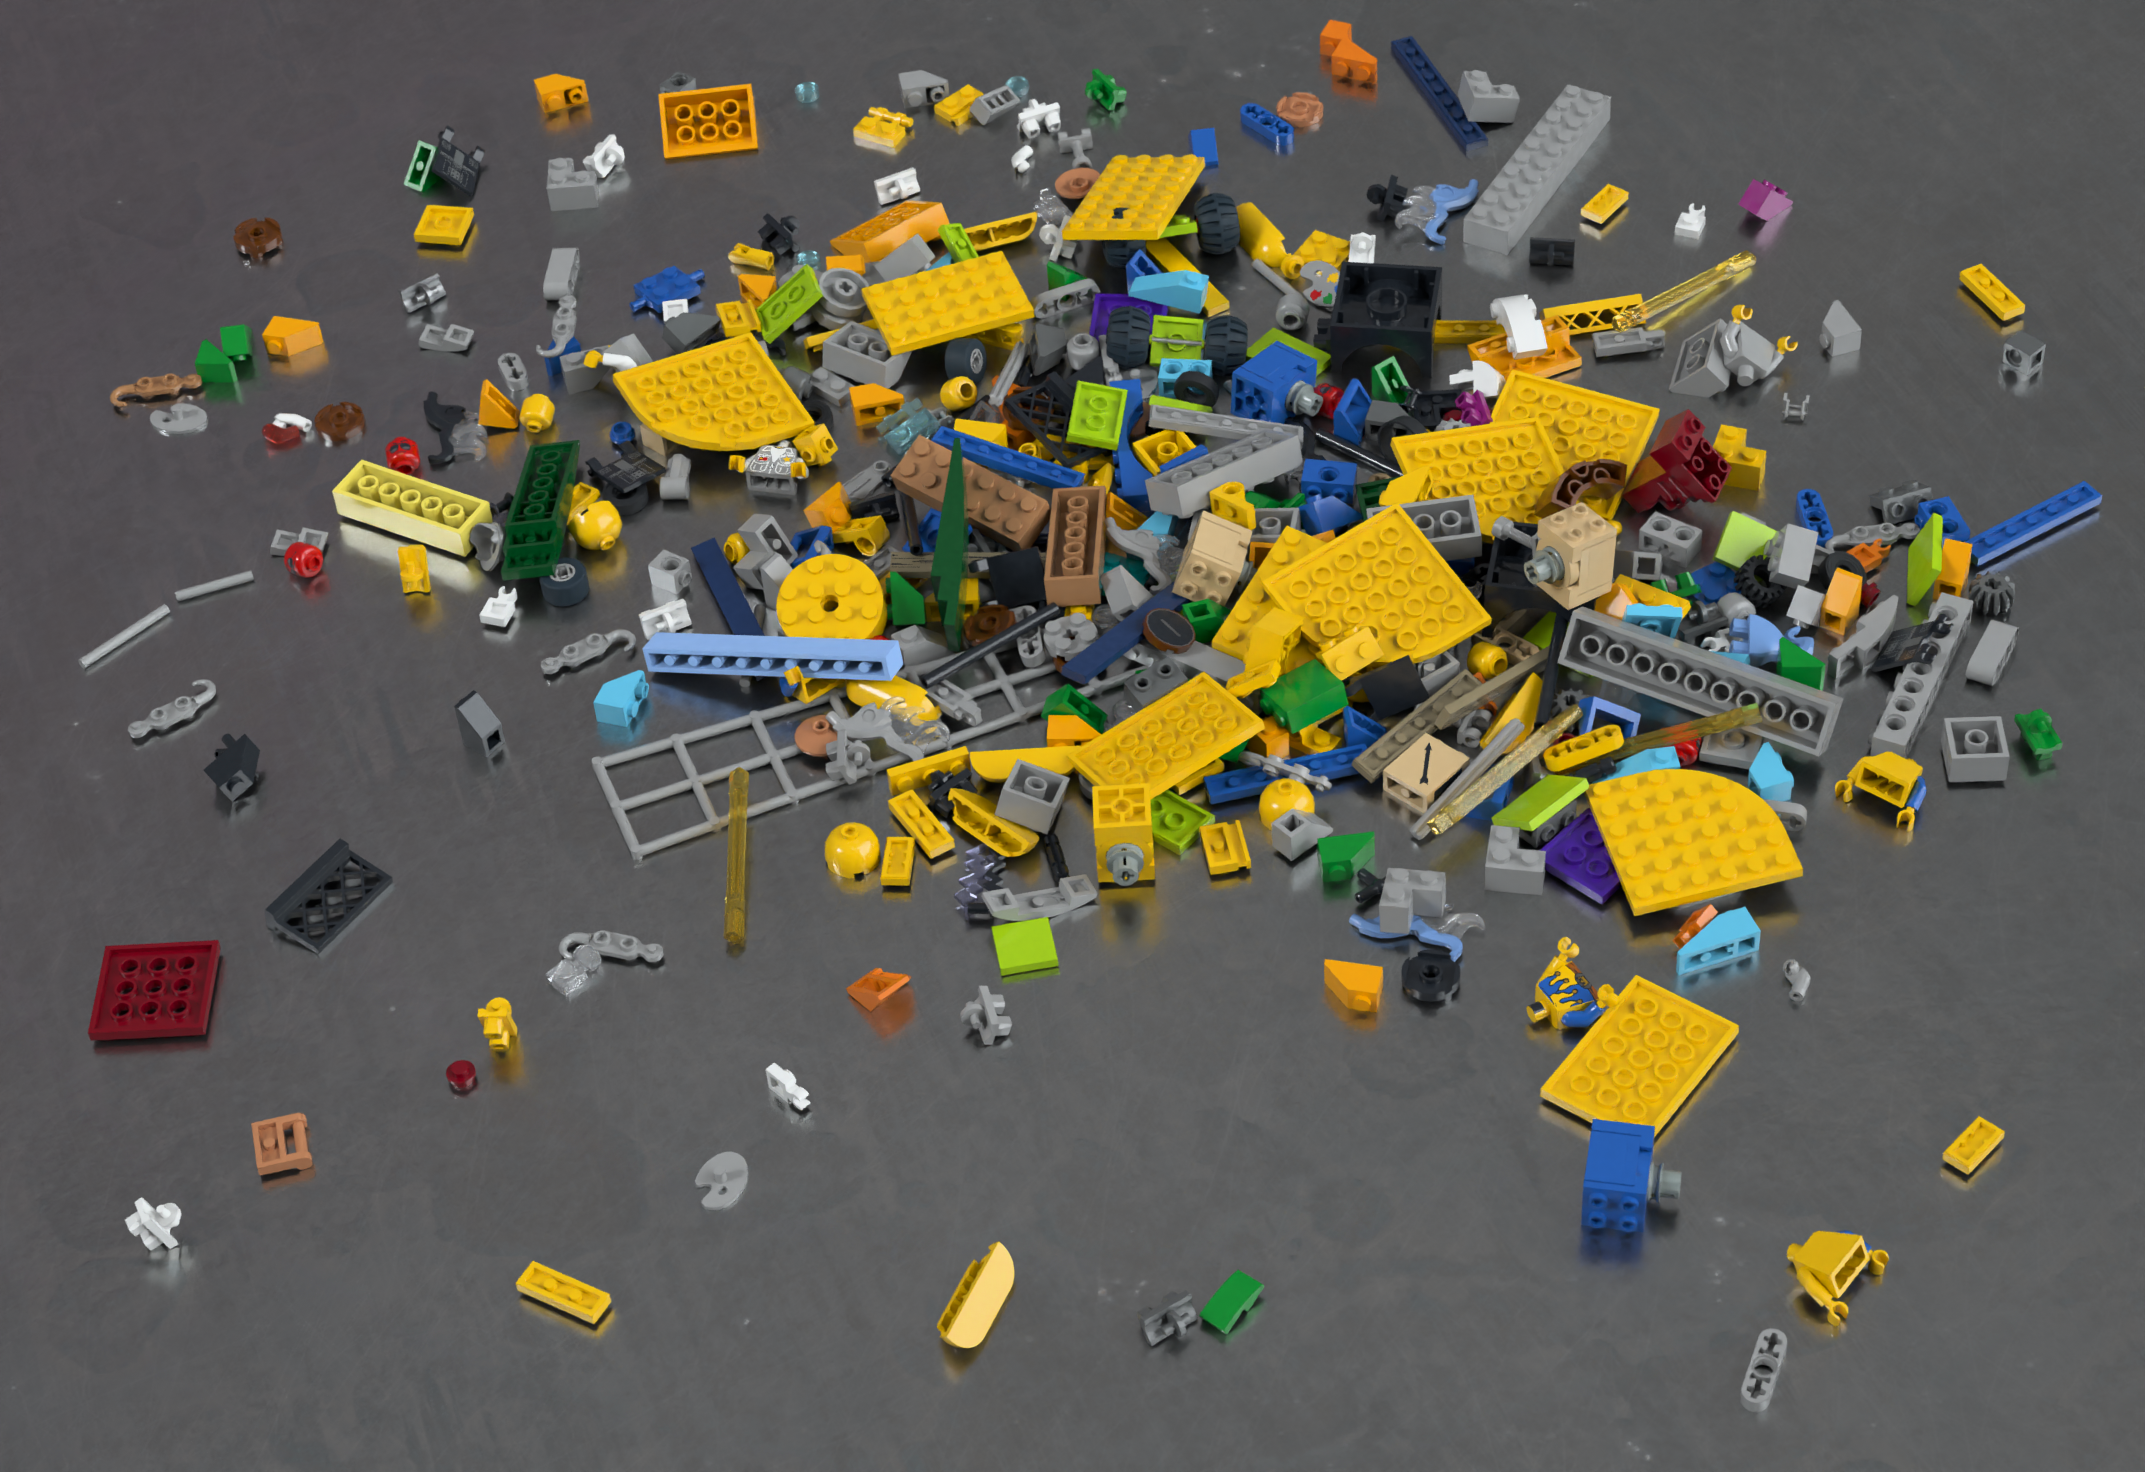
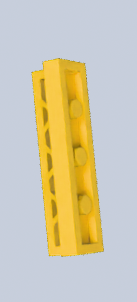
M1641 294L1545 308L1539 312L1540 320L1558 315L1567 323L1568 327L1574 328L1569 330L1570 336L1646 324ZM1637 308L1639 319L1629 320L1622 313L1625 309ZM1611 312L1616 317L1611 324H1605L1598 319L1600 313ZM1587 316L1592 321L1587 327L1580 328L1573 323L1574 319ZM1619 318L1623 320V322L1616 323ZM1594 322H1596V323L1598 324V326H1592V325H1593Z

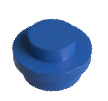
M617 422L611 428L610 439L616 444H621L627 440L631 442L635 438V430L628 422Z

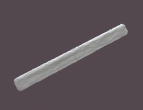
M1018 341L1013 348L989 395L990 399L988 402L990 405L995 404L999 407L1004 401L1028 353L1029 345L1027 342L1023 344L1021 341Z
M1512 719L1410 828V833L1417 840L1423 839L1521 734L1525 726L1519 719Z

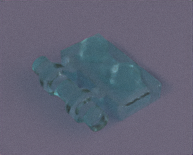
M918 398L910 403L907 401L901 405L902 409L892 416L887 415L883 418V422L876 426L881 435L890 430L884 437L899 456L909 450L919 434L927 438L941 427L926 407L918 413L916 412L923 406ZM909 417V419L903 422L901 425H897L899 422Z

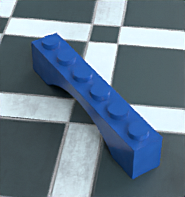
M1140 379L1110 381V387L1128 390L1117 451L1112 450L1113 464H1119V468L1115 469L1116 484H1121V488H1117V496L1139 512L1153 511L1150 508L1145 480L1152 478V473L1135 459L1128 444L1135 424L1143 416Z

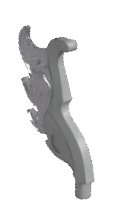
M1108 517L1104 520L1106 535L1110 541L1124 552L1141 557L1144 560V568L1158 581V586L1150 587L1149 592L1153 596L1176 580L1184 552L1183 549L1171 545L1178 546L1180 544L1176 537L1166 534L1153 536V531L1146 529L1122 530L1120 527H1117L1113 517Z
M896 696L887 699L880 709H877L875 702L863 706L853 717L848 719H841L834 711H830L826 715V719L833 725V730L837 732L845 729L848 739L855 741L884 739L888 748L908 756L913 761L925 758L924 753L934 738L943 736L947 741H950V732L944 723L936 720L925 721L918 718V714L925 713L924 708L917 706L898 708V704L905 702L903 697Z

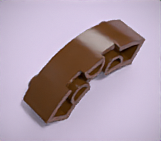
M1610 459L1582 461L1575 464L1545 488L1539 497L1534 515L1542 519L1576 505L1578 498L1583 496H1594L1608 500L1625 487L1627 465Z

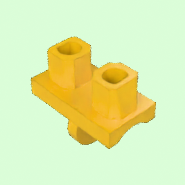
M409 545L408 547H399L398 556L403 593L412 591L430 592L431 586L425 546Z
M500 997L492 999L487 1004L486 1010L478 1008L477 1017L484 1028L483 1035L485 1038L490 1039L489 1046L493 1050L509 1049V1037L517 1036L518 1029L511 1016L512 1008L510 1003Z

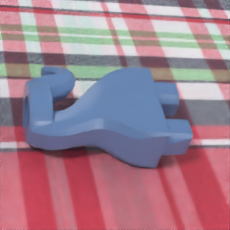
M1749 614L1747 620L1733 618L1729 626V635L1742 638V641L1732 640L1729 653L1748 654L1750 658L1749 665L1759 667L1767 662L1777 661L1779 639L1782 637L1813 655L1814 650L1813 637H1794L1800 632V626L1787 630L1783 636L1777 627L1765 618Z

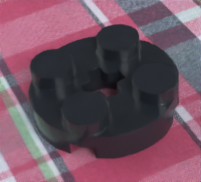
M1435 949L1419 951L1418 956L1413 957L1411 960L1410 957L1407 958L1403 963L1401 971L1402 985L1406 989V995L1411 999L1422 1001H1449L1460 985L1459 964L1457 962L1455 964L1451 960V956L1446 952ZM1429 973H1435V978H1427L1425 976H1428Z

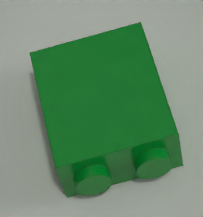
M1316 659L1277 678L1276 683L1266 689L1259 688L1262 698L1259 702L1264 713L1273 716L1280 727L1284 726L1291 734L1349 705L1344 683Z

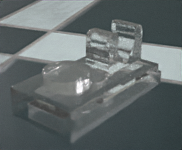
M1049 187L1040 190V200L1033 204L1034 209L1047 224H1054L1058 229L1061 227L1064 215L1070 217L1073 215L1056 194L1051 195Z

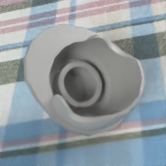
M496 522L478 523L472 528L470 534V542L477 550L475 558L480 560L484 571H492L498 563L505 560L503 546L507 533L506 529Z

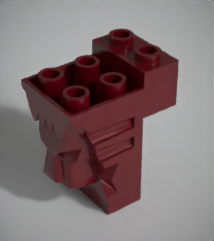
M1689 409L1665 421L1649 453L1650 456L1638 462L1622 493L1623 498L1638 513L1649 510L1657 502L1669 511L1676 508L1682 509L1690 501L1697 502L1702 500L1703 502L1714 503L1727 480L1732 467L1711 446L1709 441L1702 436L1706 427Z

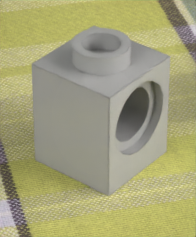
M664 549L648 565L651 584L676 595L692 580L689 560Z

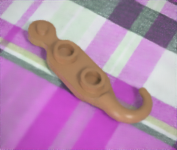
M166 374L159 377H142L134 384L123 385L114 389L110 395V401L114 406L125 407L127 405L126 402L117 400L122 395L136 394L148 398L153 395L175 394L183 387L194 389L202 384L201 376L190 374L181 378L175 374Z

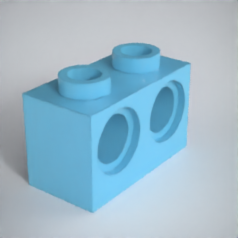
M1161 358L1158 376L1159 396L1176 398L1174 385L1176 379L1183 372L1197 371L1213 379L1212 360ZM1188 387L1194 393L1205 395L1198 388Z

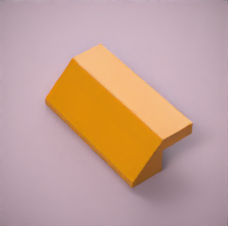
M1558 315L1541 320L1547 343V350L1542 356L1514 360L1512 352H1508L1506 339L1508 336L1506 332L1467 345L1472 363L1473 361L1488 363L1501 373L1506 381L1512 369L1546 378L1582 366V357L1570 345L1569 327Z

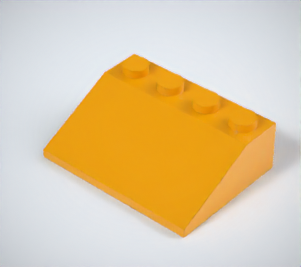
M751 84L658 94L665 160L758 150L755 104Z
M907 200L830 240V243L845 256L862 255L865 263L878 262L917 233L925 243L930 240L936 241L941 239L938 229L941 225L950 223L941 202Z

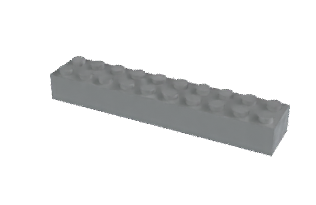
M1567 84L1465 216L1463 221V242L1508 255L1609 122L1611 97Z
M1583 606L1572 613L1557 662L1816 756H1820L1827 751L1844 699Z

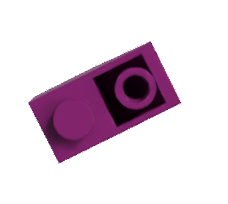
M1753 179L1738 205L1768 221L1790 207L1793 201L1785 197L1787 195L1786 191L1764 179L1760 183Z

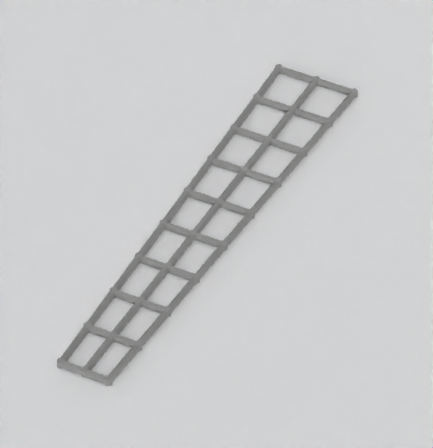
M1228 600L1225 607L1232 610L1236 602L1230 603ZM1111 609L1094 613L1093 624L1112 620L1116 617L1112 614ZM1045 628L1041 629L1043 639H1044ZM1035 634L1026 635L1023 639H1029L1035 636ZM1017 638L988 654L984 658L996 679L964 689V691L972 695V698L1002 689L1014 712L950 735L939 717L935 722L931 723L939 739L917 747L921 749L924 755L941 749H950L952 745L1017 722H1026L1028 718L1042 714L1045 701L1025 708L1012 685L1057 671L1053 661L1007 676L995 654L1018 647ZM1212 641L1204 645L1212 648ZM964 652L916 666L908 665L904 669L899 670L896 676L919 685L921 681L918 676L933 671ZM1144 665L1099 681L1097 676H1095L1088 682V686L1079 688L1077 691L1086 698L1092 695L1098 696L1103 691L1123 685L1131 675L1135 674V671L1148 669L1149 667ZM846 686L837 689L833 688L808 704L796 700L762 711L754 710L745 716L683 734L675 733L669 738L604 757H593L591 760L593 770L609 802L632 858L639 860L649 853L711 831L718 832L722 827L787 804H796L801 799L848 783L845 778L832 781L829 777L795 789L782 760L804 752L796 744L776 750L763 723L766 720L828 702L831 703L835 713L841 719H848L850 716L841 701L842 698L848 697ZM753 725L766 754L698 775L684 744ZM674 748L688 779L621 801L619 800L605 767ZM900 753L874 762L870 757L862 763V766L857 768V779L865 776H874L876 772L912 759ZM772 764L785 794L720 817L717 816L703 785ZM693 789L707 821L639 845L625 811Z

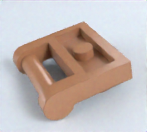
M294 1113L251 1123L256 1164L260 1176L291 1168L303 1170L312 1166V1155L308 1152L305 1134L307 1119L303 1113ZM289 1129L293 1130L296 1153L287 1154L284 1133L285 1130Z

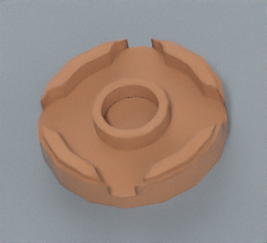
M1297 92L1293 93L1292 97L1287 98V96H1284L1277 103L1276 115L1293 127H1307L1317 123L1322 118L1323 104L1319 102V98L1315 95Z

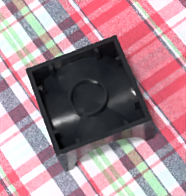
M1342 261L1330 324L1331 372L1341 373L1343 362L1348 355L1361 347L1388 345L1410 355L1418 364L1421 377L1432 379L1436 320H1441L1442 267Z
M1513 522V528L1531 537L1538 532V524ZM1494 537L1484 595V609L1490 615L1492 621L1490 625L1482 629V637L1493 638L1497 624L1508 614L1521 609L1537 608L1548 610L1562 616L1570 623L1573 611L1582 606L1595 611L1597 598L1567 610L1538 585L1532 584L1527 579L1524 572V564L1533 559L1532 549L1509 537L1506 540Z

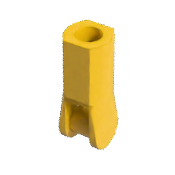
M741 243L736 244L734 251L728 254L729 260L734 264L749 265L769 270L774 263L773 253L751 248Z

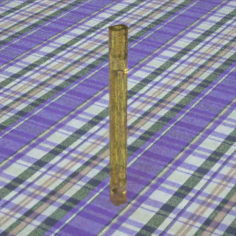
M1745 250L1694 278L1614 316L1612 328L1622 333L1721 281L1729 279L1756 264L1755 255Z
M1758 703L1731 709L1728 712L1624 739V743L1620 748L1564 770L1555 771V774L1563 775L1574 772L1595 762L1599 764L1601 759L1608 756L1616 760L1638 754L1646 749L1662 748L1718 732L1763 722Z
M1576 704L1568 706L1440 810L1439 814L1427 823L1434 835L1441 834L1447 828L1456 824L1562 736L1565 730L1583 716L1581 708Z
M741 767L734 769L729 774L730 798L724 938L733 944L741 943L744 939L745 917L744 889L749 772Z

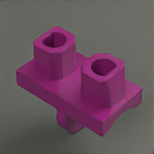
M1476 390L1471 395L1463 391L1455 400L1456 406L1463 412L1461 415L1462 423H1470L1471 426H1477L1493 422L1491 418L1493 410L1488 408L1483 392Z

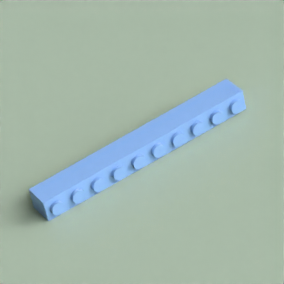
M656 632L642 648L648 672L785 677L783 672L799 666L804 678L891 681L903 666L898 640Z

